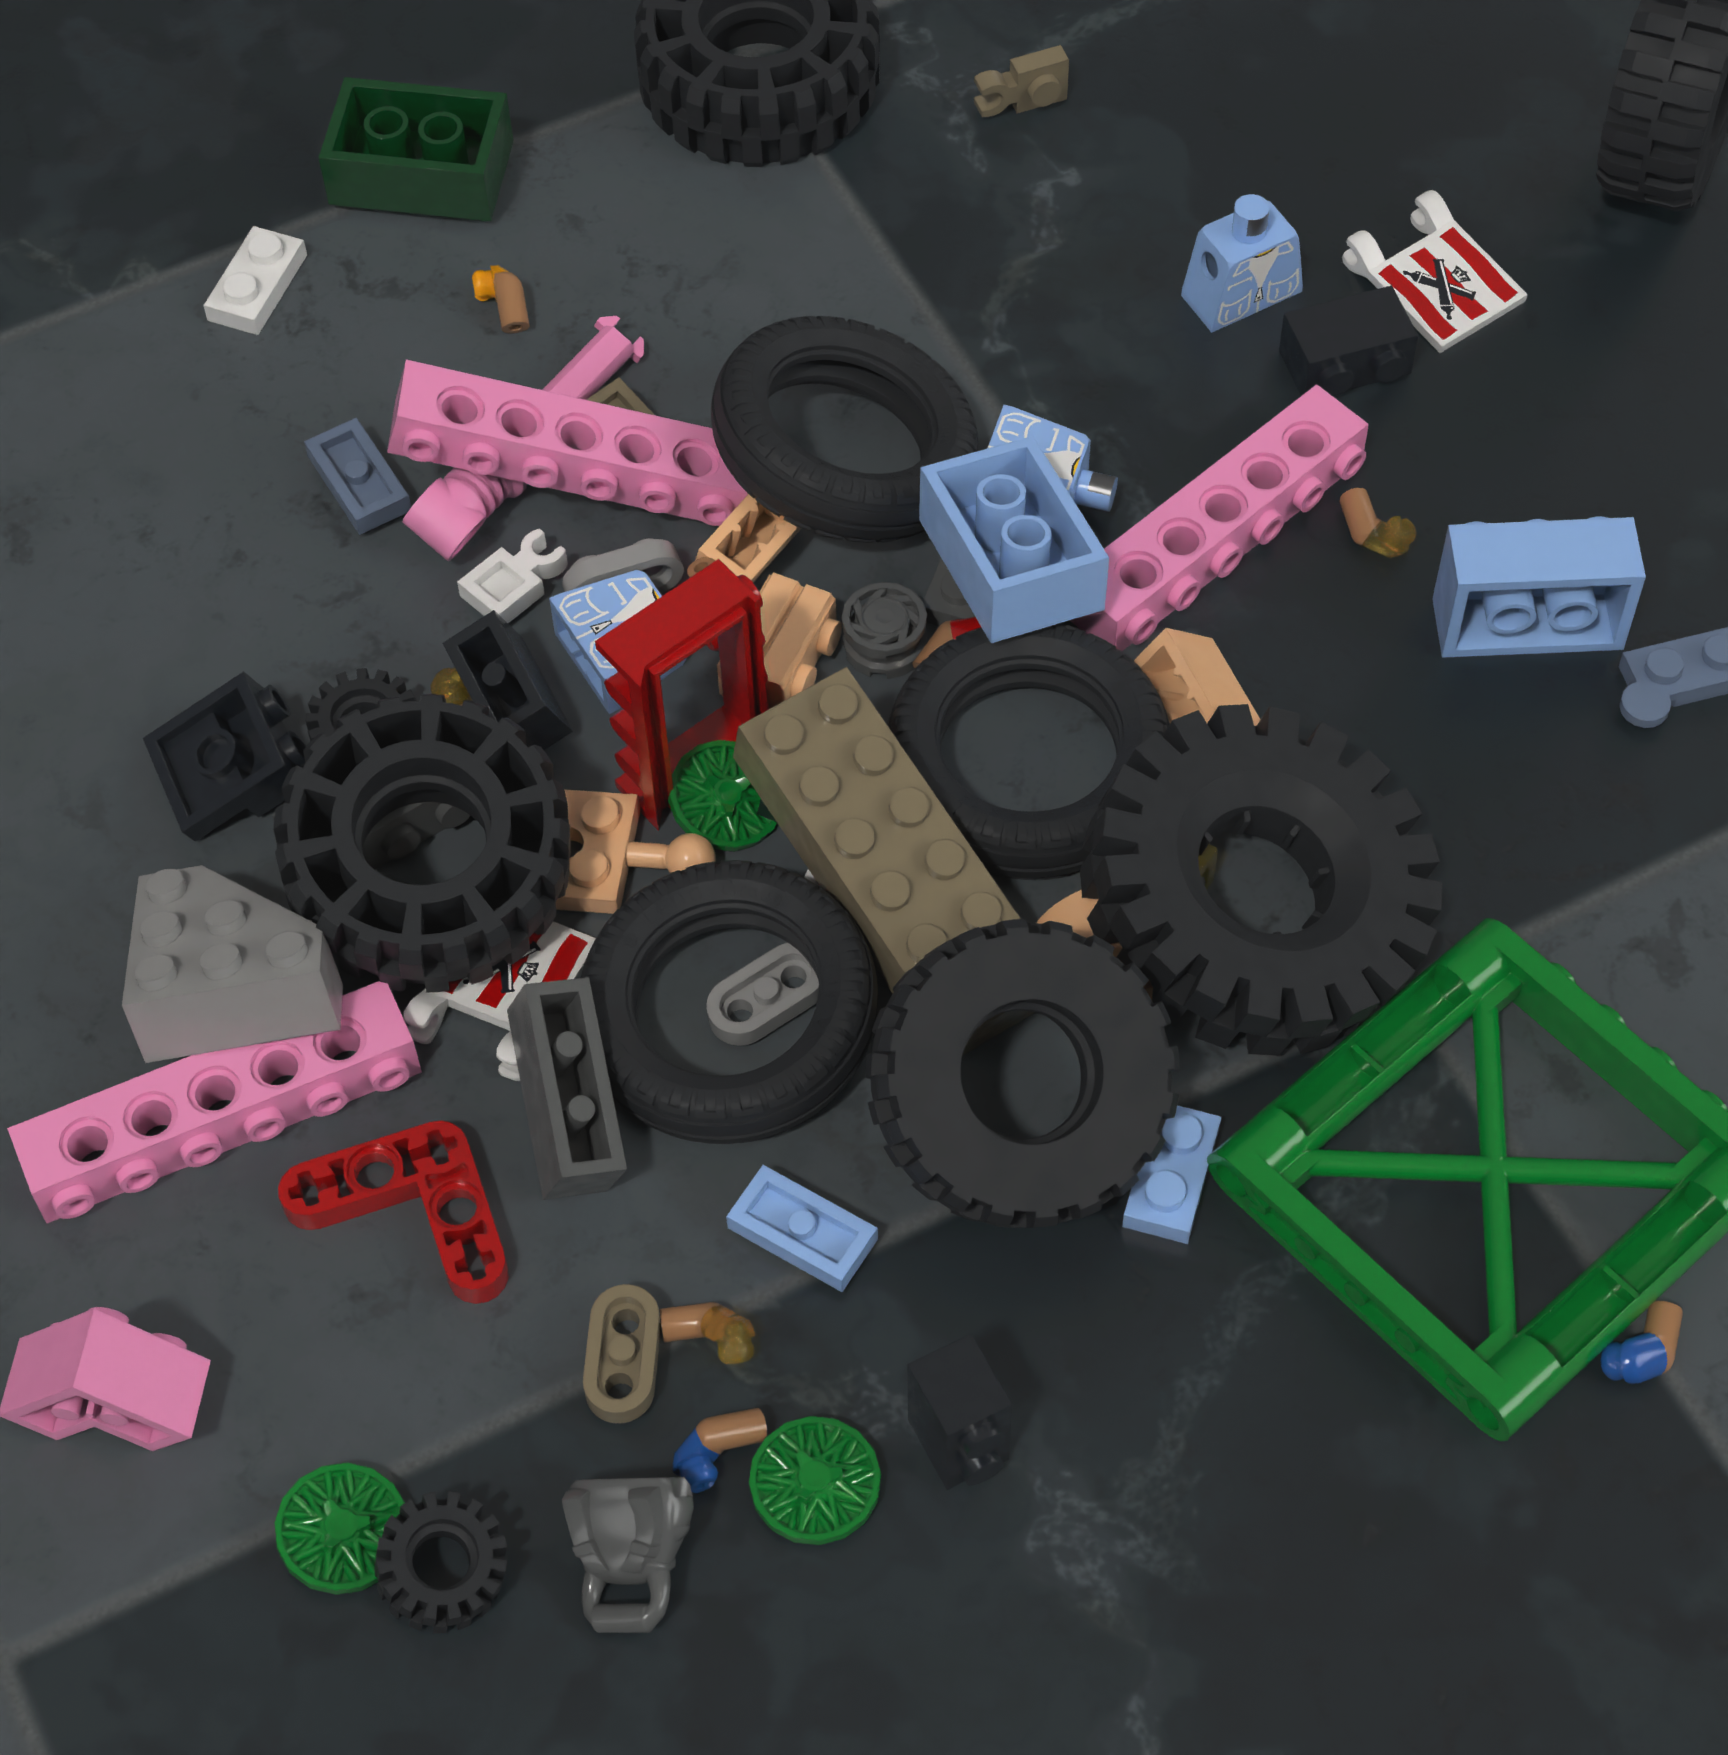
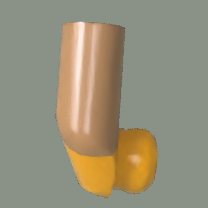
M490 265L491 270H476L472 274L475 298L479 301H486L491 298L496 299L502 331L505 333H519L527 330L530 324L524 289L519 278L499 265Z

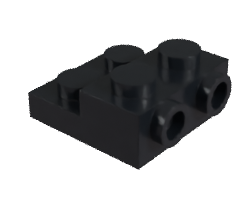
M244 671L143 738L183 834L194 841L205 836L246 808L256 816L261 817L284 801L282 786L290 769L297 765L303 768L306 763L303 752L306 746L294 732H286L282 723L284 719L291 715L290 709L282 695L272 685H268L265 688L262 687Z

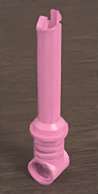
M618 316L600 317L594 325L599 332L542 390L586 400L597 393L629 358L636 363L642 359L644 355V339L640 336L632 344L630 340L615 328L620 320ZM453 467L444 479L438 478L427 488L407 512L402 522L445 560L450 561L471 540L486 518L503 503V500L506 498H516L526 489L527 483L492 475H478L465 469Z

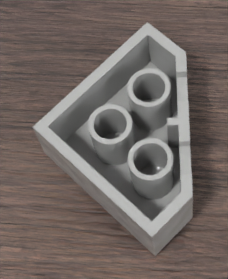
M202 865L177 870L164 869L154 874L139 876L122 1007L145 1063L341 1030L343 984L329 944L323 932L316 928L317 924Z

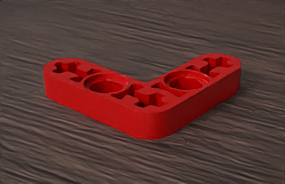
M442 1120L428 1122L301 1162L291 1167L280 1180L278 1196L283 1211L289 1222L305 1230L322 1229L421 1197L449 1286L454 1295L464 1302L473 1304L486 1303L498 1297L506 1287L509 1278L508 1266L467 1138L462 1129L451 1122ZM443 1145L448 1153L449 1161L436 1165L432 1157L431 1148ZM408 1153L415 1174L407 1176L401 1157ZM382 1162L393 1167L394 1173L387 1184L379 1188H366L357 1182L359 1172L370 1163ZM344 1174V1179L350 1195L344 1197L341 1196L336 1176ZM315 1185L318 1191L319 1203L306 1206L303 1200L302 1189ZM455 1198H466L474 1202L477 1209L469 1221L458 1225L448 1224L439 1217L441 1208L448 1201ZM474 1241L481 1263L485 1266L486 1273L485 1277L478 1280H473L472 1275L468 1272V1264L462 1246Z

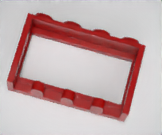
M717 559L595 641L596 649L618 671L604 681L610 696L623 708L610 717V724L617 735L627 744V746L615 753L618 765L625 772L615 779V785L623 794H638L641 807L640 812L658 831L663 810L667 807L670 808L668 797L670 791L673 790L672 773L681 757L699 744L716 740L736 742L738 726L769 710L766 695L768 674L764 666L763 652L766 640L762 631L760 609L763 606V600L757 587L748 577L742 574L736 576L720 559ZM718 637L724 705L668 743L660 676Z

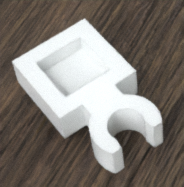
M536 529L523 538L521 551L516 555L512 556L501 547L457 581L460 597L483 616L495 610L509 623L544 595L542 579L556 577L566 569L568 565L566 549L559 546L551 554L538 555L547 546L545 533L541 529Z

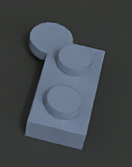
M1728 627L1623 652L1618 667L1628 686L1623 691L1619 707L1626 721L1634 726L1653 728L1662 724L1667 719L1671 706L1676 707L1728 694Z

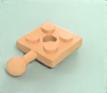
M564 789L568 803L570 841L580 842L583 844V847L573 857L569 858L568 886L565 896L556 900V910L614 914L622 904L629 867L668 869L669 873L677 870H685L686 867L716 862V854L712 844L705 837L695 833L682 834L676 837L669 845L634 842L641 811L638 794Z

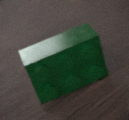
M344 77L318 157L328 204L491 221L514 141L507 93Z

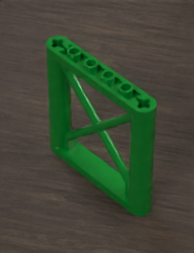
M1486 918L1476 925L1207 1157L1208 1169L1212 1177L1239 1207L1485 1434L1498 1441H1507L1728 1233V1109L1726 1105L1714 1093L1708 1090H1701L1677 1070L1674 1061L1663 1050L1657 1047H1650L1626 1026L1623 1018L1613 1008L1605 1004H1599L1582 990L1567 969L1558 963H1550L1508 926L1492 918ZM1511 1002L1516 1004L1686 1149L1688 1153L1678 1163L1507 1156L1499 1012ZM1472 1017L1479 1155L1320 1150L1321 1147ZM1312 1176L1481 1182L1489 1337L1474 1351L1471 1350L1297 1189ZM1509 1184L1671 1190L1517 1332Z

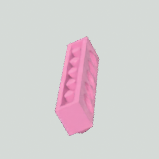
M411 360L405 361L395 399L387 453L405 456L419 462H433L465 469L478 475H492L520 481L533 487H547L584 495L593 500H607L639 507L652 513H666L694 519L712 526H720L748 495L723 462L714 440L712 428Z
M1316 384L1104 548L1109 556L1105 610L1069 621L1079 629L1086 631V634H1094L1111 643L1117 650L1123 651L1132 643L1134 645L1143 643L1154 632L1157 624L1175 609L1177 611L1186 609L1196 599L1200 590L1217 576L1223 578L1229 575L1237 567L1242 556L1257 544L1265 545L1272 541L1280 532L1285 522L1300 510L1302 512L1311 510L1320 501L1324 492L1340 479L1348 480L1354 476L1366 459L1364 449L1369 424Z
M378 981L342 996L341 1030L191 1055L7 1129L30 1192L47 1224L60 1218L70 1219L81 1216L88 1212L94 1204L124 1192L135 1193L143 1191L155 1184L159 1178L186 1167L207 1165L215 1161L223 1152L248 1142H262L272 1139L280 1134L285 1127L313 1116L323 1117L336 1113L347 1102L372 1092H385L398 1088L409 1077L422 1073L414 1041L388 983ZM345 1051L356 1052L353 1056L344 1060L333 1059L336 1055ZM294 1076L285 1084L271 1085L279 1077ZM231 1100L230 1104L222 1109L208 1110L219 1101ZM168 1125L160 1134L145 1136L154 1127ZM104 1150V1153L97 1159L82 1162L83 1158L88 1154Z

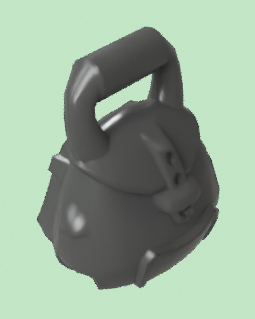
M685 1477L575 1480L569 1490L565 1492L562 1504L574 1545L572 1547L573 1552L584 1564L585 1574L581 1595L584 1616L598 1633H650L666 1613L671 1591L670 1571L676 1566L675 1555L691 1528L689 1524L694 1510V1502L690 1484ZM607 1583L615 1585H640L647 1583L651 1598L650 1603H600V1597Z

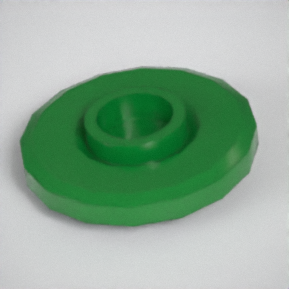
M716 740L699 744L681 757L672 773L673 790L670 791L668 802L675 821L685 833H695L705 837L716 850L735 852L756 846L772 833L777 822L757 814L761 798L733 758L735 742Z
M808 1416L786 1422L765 1437L752 1458L749 1488L756 1512L773 1532L794 1543L823 1545L845 1539L866 1523L878 1503L881 1471L873 1447L857 1429L834 1418Z
M352 1463L321 1466L299 1478L282 1498L274 1522L277 1552L289 1573L310 1589L335 1595L363 1591L378 1582L377 1577H375V1559L379 1537H382L384 1525L392 1515L396 1518L400 1513V1506L405 1502L395 1485L373 1468Z

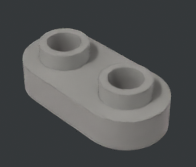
M648 538L640 540L631 546L604 554L580 558L565 573L562 587L564 592L630 571L640 570L648 575L657 590L662 594L672 589L681 580L684 567L675 546L671 542L663 539Z
M784 943L773 948L719 982L711 990L707 999V1014L712 1032L721 1041L731 1045L743 1046L757 1042L817 1003L819 992L817 975L807 959L791 944ZM791 977H799L805 980V983L797 988H789L783 984ZM737 1010H747L752 1013V1016L743 1022H735L729 1018Z

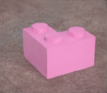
M104 1307L90 1308L84 1313L61 1322L53 1323L47 1328L19 1338L0 1406V1417L55 1440L96 1427L150 1451H155L192 1438L211 1360L187 1350V1344L180 1338L162 1333L151 1334L128 1324L129 1318L117 1310Z

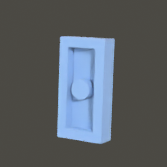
M1177 1105L1175 1117L1166 1119L1161 1132V1136L1166 1141L1155 1161L1146 1162L1137 1173L1139 1181L1131 1188L1122 1227L1188 1244L1209 1170L1207 1157L1214 1151L1220 1130L1221 1116Z
M765 1165L761 1166L726 1216L728 1229L840 1292H843L878 1240V1228Z

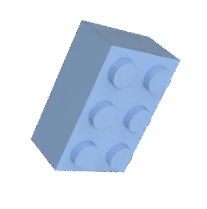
M1034 436L920 467L919 521L990 643L1105 610L1109 556Z
M1596 516L1577 520L1547 521L1544 519H1532L1526 522L1505 523L1475 521L1466 524L1448 525L1432 598L1442 658L1624 650L1646 578L1634 517L1608 518Z

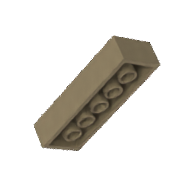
M847 667L738 726L733 758L820 887L837 900L853 918L867 942L875 969L892 994L894 993L892 989L899 979L923 959L924 955L936 947L977 927L994 925L1005 920L1021 919ZM1008 1011L988 1019L970 1037L962 1056L1035 1012Z

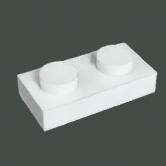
M253 226L203 305L207 320L259 335L307 256L304 240Z

